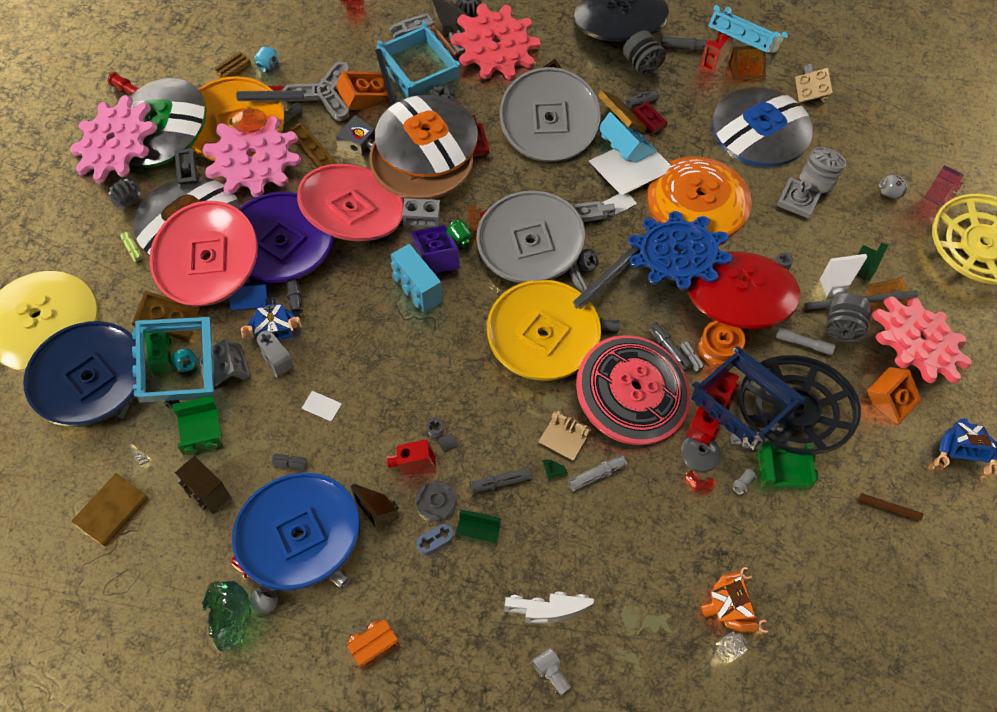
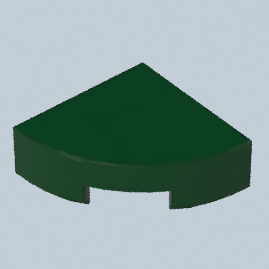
M550 459L542 460L548 481L568 475L563 465Z

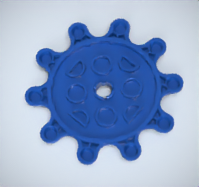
M672 211L669 213V220L665 223H659L652 218H647L643 221V226L648 232L645 235H631L628 238L629 245L641 251L630 258V264L633 268L647 267L652 271L649 273L648 279L653 285L659 284L664 279L676 281L678 288L685 291L690 287L691 279L701 278L708 283H713L717 279L718 273L712 266L728 265L731 262L732 255L718 248V246L727 242L729 236L726 232L722 231L717 233L709 232L706 228L709 225V219L705 216H700L693 222H687L683 220L680 212ZM676 249H682V252H681V254H679V252H677V251H675V250H676Z

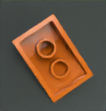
M342 71L336 87L348 110H363L389 101L381 72ZM392 86L394 96H395V98H397L398 95L396 94V92H395V90H394V88H393V86Z

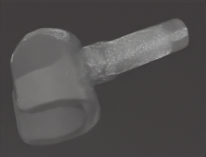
M132 443L127 444L139 465L149 462L145 451L139 453Z

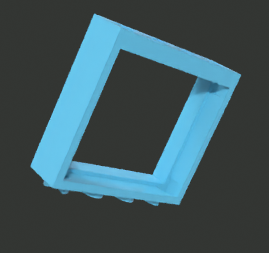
M210 317L135 321L132 338L136 340V346L132 347L133 358H136V365H133V377H136L137 384L133 385L134 397L137 396L140 403L198 399L211 395L214 397ZM202 330L204 389L146 393L145 333Z

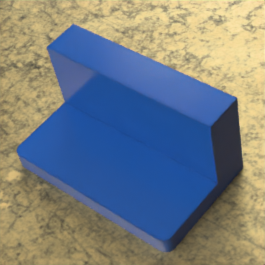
M268 282L244 283L239 290L229 297L231 310L265 307L264 300L268 299Z

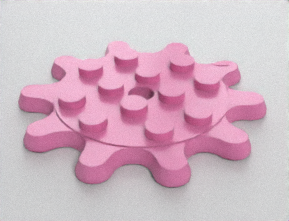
M127 95L122 96L119 103L113 108L108 103L101 102L97 107L98 115L93 121H81L79 123V129L84 133L83 138L70 148L74 156L82 155L81 161L76 166L77 173L83 176L94 169L93 178L98 184L103 183L108 173L112 170H116L120 177L128 175L130 160L133 157L144 158L148 155L149 148L143 145L144 138L153 134L157 129V125L154 122H144L145 116L150 112V105L142 102L135 108H132L133 99Z
M245 113L241 117V124L235 128L228 127L223 123L219 124L216 132L221 137V140L217 143H207L204 145V155L214 157L216 160L206 168L205 174L210 179L219 176L225 177L227 181L224 185V192L229 195L234 194L238 188L246 186L250 188L251 195L256 198L264 194L266 183L274 182L280 187L286 186L289 179L283 173L284 169L287 166H298L302 162L298 154L288 151V148L298 141V136L292 131L287 133L277 132L280 122L275 116H271L266 122L258 124L254 123V119L250 114ZM251 150L253 152H256L254 156H248V153H250Z

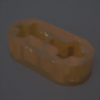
M476 204L467 205L469 228L473 235H477L479 226Z

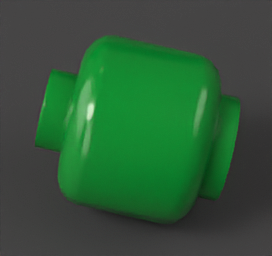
M456 220L448 225L446 233L453 238L456 246L463 248L470 244L473 233L465 221Z

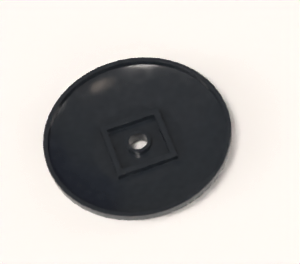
M581 0L574 12L575 23L585 34L601 40L620 42L628 41L630 37L640 31L647 30L651 34L656 33L666 24L669 16L668 5L664 0Z

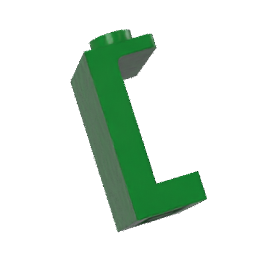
M762 443L758 449L762 488L811 489L818 481V471L814 467L815 455L786 452L778 448H771V445L768 443ZM806 444L801 449H812L811 444Z

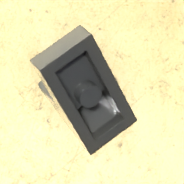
M193 148L175 150L178 183L197 182L199 172L195 166Z

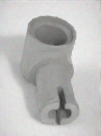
M551 648L546 649L531 660L538 674L542 678L549 679L560 695L571 688L560 672L561 662Z

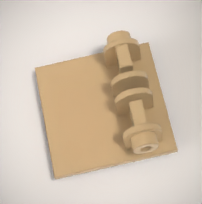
M828 68L795 77L799 103L820 98L822 102H827L830 95L833 94Z
M554 411L551 417L552 420L538 442L574 461L592 428L560 411Z

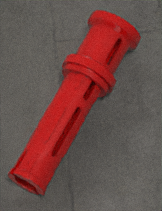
M112 72L108 76V84L117 87L122 93L131 95L139 89L132 85L129 79L122 78L117 72Z

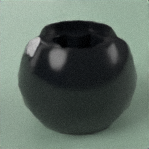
M584 249L576 262L582 271L589 272L596 269L599 264V257L594 250Z

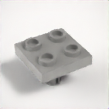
M790 177L776 206L809 219L822 192L810 189L811 183L809 181L805 185L806 180L799 181Z

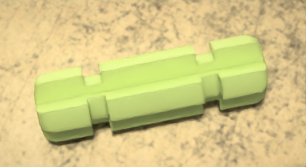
M129 232L122 233L120 237L133 261L138 262L142 260L143 256Z

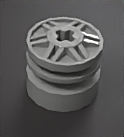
M816 147L811 151L807 163L800 173V180H806L805 185L809 181L811 183L810 189L814 191L831 192L839 180L838 177L847 165L846 159L832 149Z

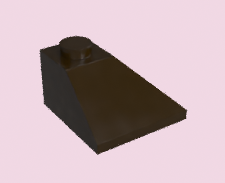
M356 484L350 486L355 502L378 532L399 518L397 511L399 507L393 499L389 500L385 494Z

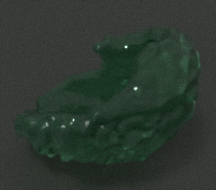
M216 581L210 583L202 601L203 610L209 608L207 620L209 636L214 639L213 642L217 650L224 652L233 649L235 644L241 643L242 639H244L247 626L250 624L252 608L250 607L248 593L236 581Z

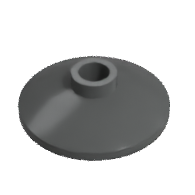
M687 437L682 443L680 450L684 463L689 468L699 472L709 471L716 467L721 457L720 448L713 439H711L707 446L705 443ZM699 448H703L705 452H701Z

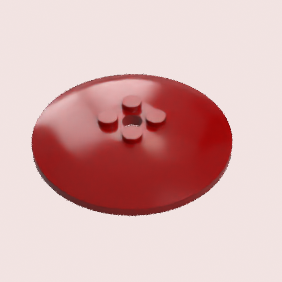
M740 251L728 252L732 255V260L728 265L712 266L718 273V277L713 283H708L701 278L691 279V285L687 289L691 301L702 313L720 323L747 329L766 328L784 322L796 311L801 294L796 279L784 266L767 257Z

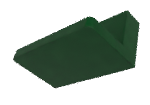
M881 242L877 250L863 245L858 255L866 254L867 258L857 276L870 281L888 245Z
M460 509L455 536L496 546L501 528V518Z

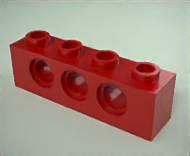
M728 371L706 393L725 409L729 410L733 399L730 398L731 394L736 395L740 386L737 384L740 376ZM699 407L686 436L708 446L711 439L716 440L720 429H717V425L722 424L713 419L702 407Z

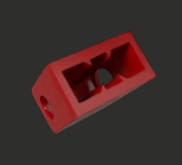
M428 439L398 445L396 447L397 455L387 456L388 468L399 467L405 475L437 473L436 454Z

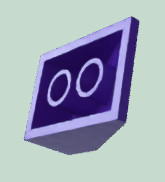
M445 225L411 231L416 252L434 274L460 268L458 248L453 238L446 233L447 227Z

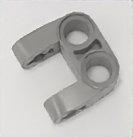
M262 331L258 334L257 342L261 349L262 357L276 377L294 367L290 354L272 332ZM266 338L270 340V343L267 344L263 341V339Z

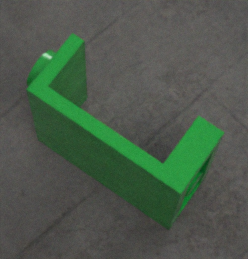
M212 395L172 404L173 412L178 419L181 442L177 443V446L183 455H194L198 451L215 450L217 447L223 446L218 407Z

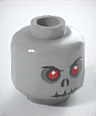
M894 174L883 178L879 184L881 194L891 199L903 197L908 189L906 180Z

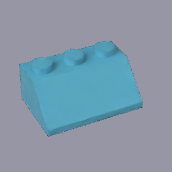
M609 112L598 127L602 132L601 136L605 140L610 141L611 147L616 151H620V156L626 161L638 162L657 151L638 130L627 127L611 112Z

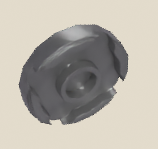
M432 481V483H426L417 492V510L428 521H444L456 509V494L453 488L445 482Z

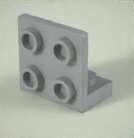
M223 339L212 347L214 388L231 375L244 380L250 377L241 344ZM202 355L198 358V363L204 381V367Z

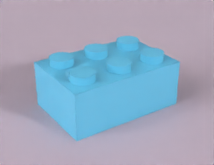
M410 244L391 254L392 276L397 283L400 282L405 294L412 297V301L417 308L420 307L425 313L442 302L441 281Z

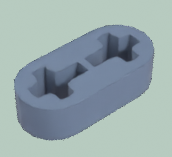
M441 524L418 537L416 542L418 552L428 556L447 546L454 539V531L450 525ZM443 530L445 533L449 532L446 539L443 536L440 537ZM423 541H426L427 543L431 542L429 544V549H426V547H422Z

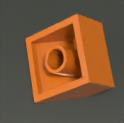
M889 367L867 390L873 406L895 424H900L922 401L910 370Z

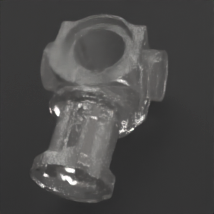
M732 631L715 644L717 647L715 653L722 662L726 660L730 664L747 651L745 646L748 643L740 633L736 635Z

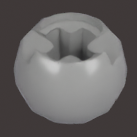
M262 586L252 592L249 603L256 613L268 614L276 608L278 597L273 592V589Z

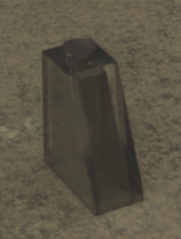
M432 0L433 15L442 35L446 38L449 37L450 32L452 35L456 34L457 30L463 33L465 30L458 24L457 19L460 15L467 14L451 0Z

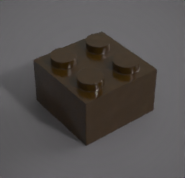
M195 455L175 472L179 478L176 482L183 488L182 490L188 497H192L196 501L195 503L203 511L207 509L213 514L231 498L222 481Z

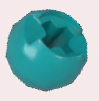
M181 348L175 351L172 356L173 367L180 372L191 371L197 364L196 354L188 348ZM187 357V358H188V361H184V362L182 363V362H181V359H182V360H185V358Z

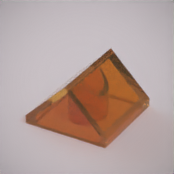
M753 46L733 47L729 60L733 80L766 78V52Z

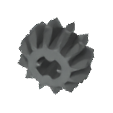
M481 0L455 1L458 13L468 15V17L470 15L475 16L477 7L482 4Z
M128 178L120 179L118 183H114V186L109 188L110 192L108 195L111 202L122 209L126 206L130 208L132 204H135V201L140 199L141 192L138 185Z

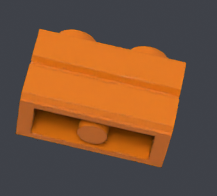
M385 619L381 622L380 620L372 622L368 626L369 630L363 634L360 632L350 637V642L346 644L362 671L400 646L398 639Z

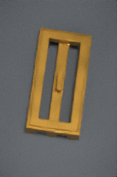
M238 52L216 66L215 71L222 78L232 77L249 66L251 61L245 55H242V52Z

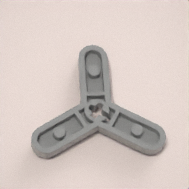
M345 62L335 63L320 83L290 84L282 90H302L304 92L303 101L320 100L331 116L337 121L346 120L349 116L348 107L336 93V84L342 71H349V67Z

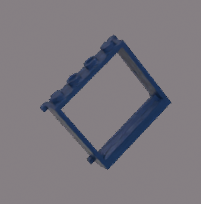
M736 346L733 348L735 353L701 383L695 381L692 384L695 389L691 399L697 406L702 407L713 419L724 425L729 432L741 439L743 444L748 445L754 450L796 411L800 404L805 402V398L740 347ZM734 366L787 407L758 434L705 392Z

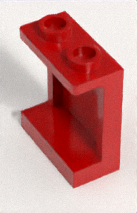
M719 31L716 42L708 39L700 68L715 73L730 51L734 38Z

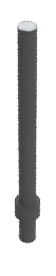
M902 290L893 291V293L863 297L868 299L870 303L882 302L891 296L895 297L898 301H903L908 298H917L918 291L903 292ZM832 300L808 302L804 304L805 310L829 308Z

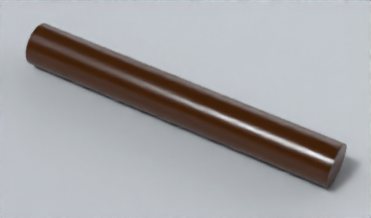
M863 493L859 496V501L916 520L921 521L923 518V513Z

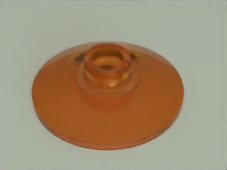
M255 108L243 109L232 118L233 127L243 133L259 131L267 123L266 114Z

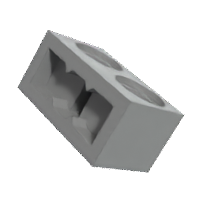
M404 198L403 226L430 228L439 226L440 200Z

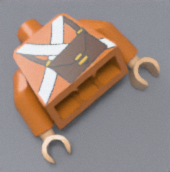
M743 567L739 572L736 571L722 575L714 585V589L710 591L713 602L701 605L705 618L717 615L719 622L725 624L727 628L740 632H756L758 635L768 633L769 630L765 631L761 628V624L767 623L766 620L755 622L758 618L746 585L752 576L746 577L743 574L747 572L748 568Z

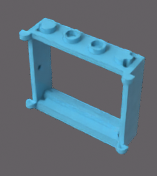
M718 5L714 6L713 9L715 11L708 25L715 30L767 53L777 52L784 37L788 38L787 32H783L782 35L779 32H772L731 14L730 7L720 11V6Z
M426 21L422 22L423 27L382 44L381 40L377 41L379 46L376 49L380 48L382 50L387 72L407 98L421 95L432 90L433 86L438 87L439 84L443 85L459 77V69L461 67L459 61L454 60L449 50L443 47L442 42L428 28ZM427 41L448 68L416 82L410 81L391 55Z

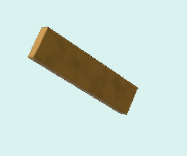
M302 122L287 130L288 132H294L298 136L297 145L317 168L338 164Z

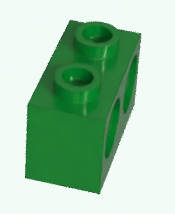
M145 333L147 362L154 376L173 373L172 344L168 333Z

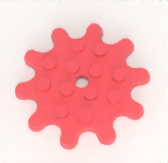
M480 4L477 7L478 16L475 18L464 14L458 17L457 22L465 31L454 34L450 41L453 45L462 46L465 49V53L459 58L460 64L463 66H468L472 63L478 64L481 68V78L489 79L494 71H501L506 79L513 80L516 77V66L522 65L528 69L535 66V61L528 54V51L539 49L541 42L539 38L531 37L526 33L532 27L531 19L516 20L512 18V9L509 5H504L500 12H491L485 4ZM493 39H498L501 42L496 43L493 41Z
M893 296L886 298L884 304L889 312L878 309L872 313V317L884 326L885 331L879 332L876 335V340L880 344L889 345L896 350L897 357L895 358V363L903 369H906L909 365L917 367L921 372L922 378L931 384L936 381L937 373L944 375L951 383H958L961 374L955 366L968 369L972 363L971 359L958 348L965 344V336L950 331V327L945 323L947 319L946 314L941 311L936 313L926 311L918 298L909 299L907 306L901 304Z

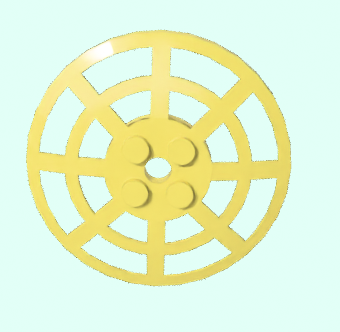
M967 194L951 199L940 208L932 225V236L938 252L952 268L962 275L982 283L997 285V267L994 263L997 261V217L987 213L976 212L975 203H984L997 207V197L985 194ZM967 203L968 213L959 215L954 220L945 214L952 207ZM940 218L948 225L946 241H940L938 238L937 226ZM978 218L986 219L994 223L992 226L988 224H982L978 222ZM970 219L971 226L966 230L958 225L959 222ZM953 230L962 236L961 242H952L951 235ZM943 248H949L953 256L960 263H962L963 266L961 267L954 260H952ZM955 249H963L969 255V258L965 261ZM976 260L985 262L989 269L979 268L973 264ZM969 269L980 273L992 274L995 279L976 275L970 272Z

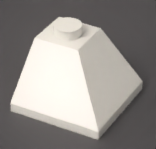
M866 254L830 259L820 277L826 297H835L847 291L865 262Z

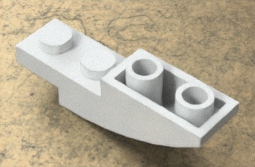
M564 592L550 594L549 602H545L542 598L526 600L522 596L511 595L510 598L506 597L505 612L526 614L525 623L559 622L592 609L594 599H590L589 596L578 594L576 597L567 596V593Z

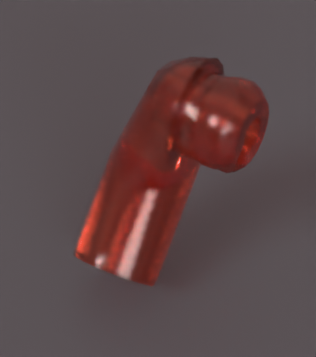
M692 470L684 476L696 491L710 492L716 485L713 478L699 479Z

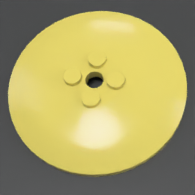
M42 271L25 275L0 290V363L14 369L25 370L36 349L50 336L74 324L97 321V301L90 288L79 278L58 271ZM40 312L38 317L32 318L34 313Z

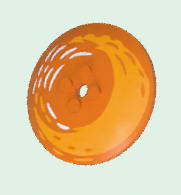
M705 157L675 159L668 162L672 167L668 169L666 174L649 183L647 192L648 206L653 217L659 223L667 222L669 220V213L672 211L680 212L683 220L687 222H693L698 217L705 216L709 219V225L706 227L709 232L717 233L722 231L726 232L730 237L744 226L750 215L752 198L746 182L731 167L714 159ZM701 191L705 195H699L697 192Z

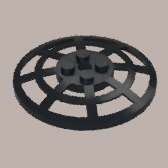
M798 355L776 356L760 362L765 368H771L773 374L785 383L787 381L804 383L802 388H791L805 398V402L799 406L802 411H794L782 423L785 426L783 432L777 429L772 432L780 437L779 441L777 442L768 436L764 440L765 442L780 450L794 454L818 455L836 450L850 440L859 425L861 405L854 387L839 371L819 360ZM779 365H800L809 367L810 370L807 377L782 375ZM820 371L832 378L843 390L832 394L825 386L814 380L817 372ZM745 376L739 391L740 410L750 429L758 434L761 430L753 422H762L766 427L770 424L768 421L774 420L787 407L773 396L765 393L766 391L762 387L758 389L750 383L751 379ZM811 386L819 390L826 398L819 400L810 392ZM746 390L757 396L755 406L758 415H748L744 404ZM848 397L852 407V423L839 421L840 410L837 401ZM762 399L773 404L772 413L763 414ZM831 404L833 419L821 416L822 407ZM817 423L830 426L820 435H817L812 428ZM836 427L849 430L845 437L834 445L827 447L822 441L831 435ZM793 429L804 430L809 438H798L790 435ZM787 441L814 443L818 449H801L786 444Z

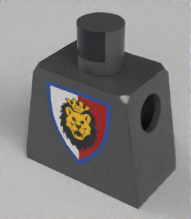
M354 116L336 135L338 148L358 155H364L368 149L371 150L372 144L375 141V130L359 117Z

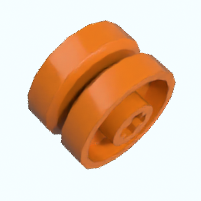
M718 321L709 323L704 329L699 342V356L710 367L717 368L735 353L733 351L734 347L738 346L743 350L745 344L744 333L741 328L729 326Z

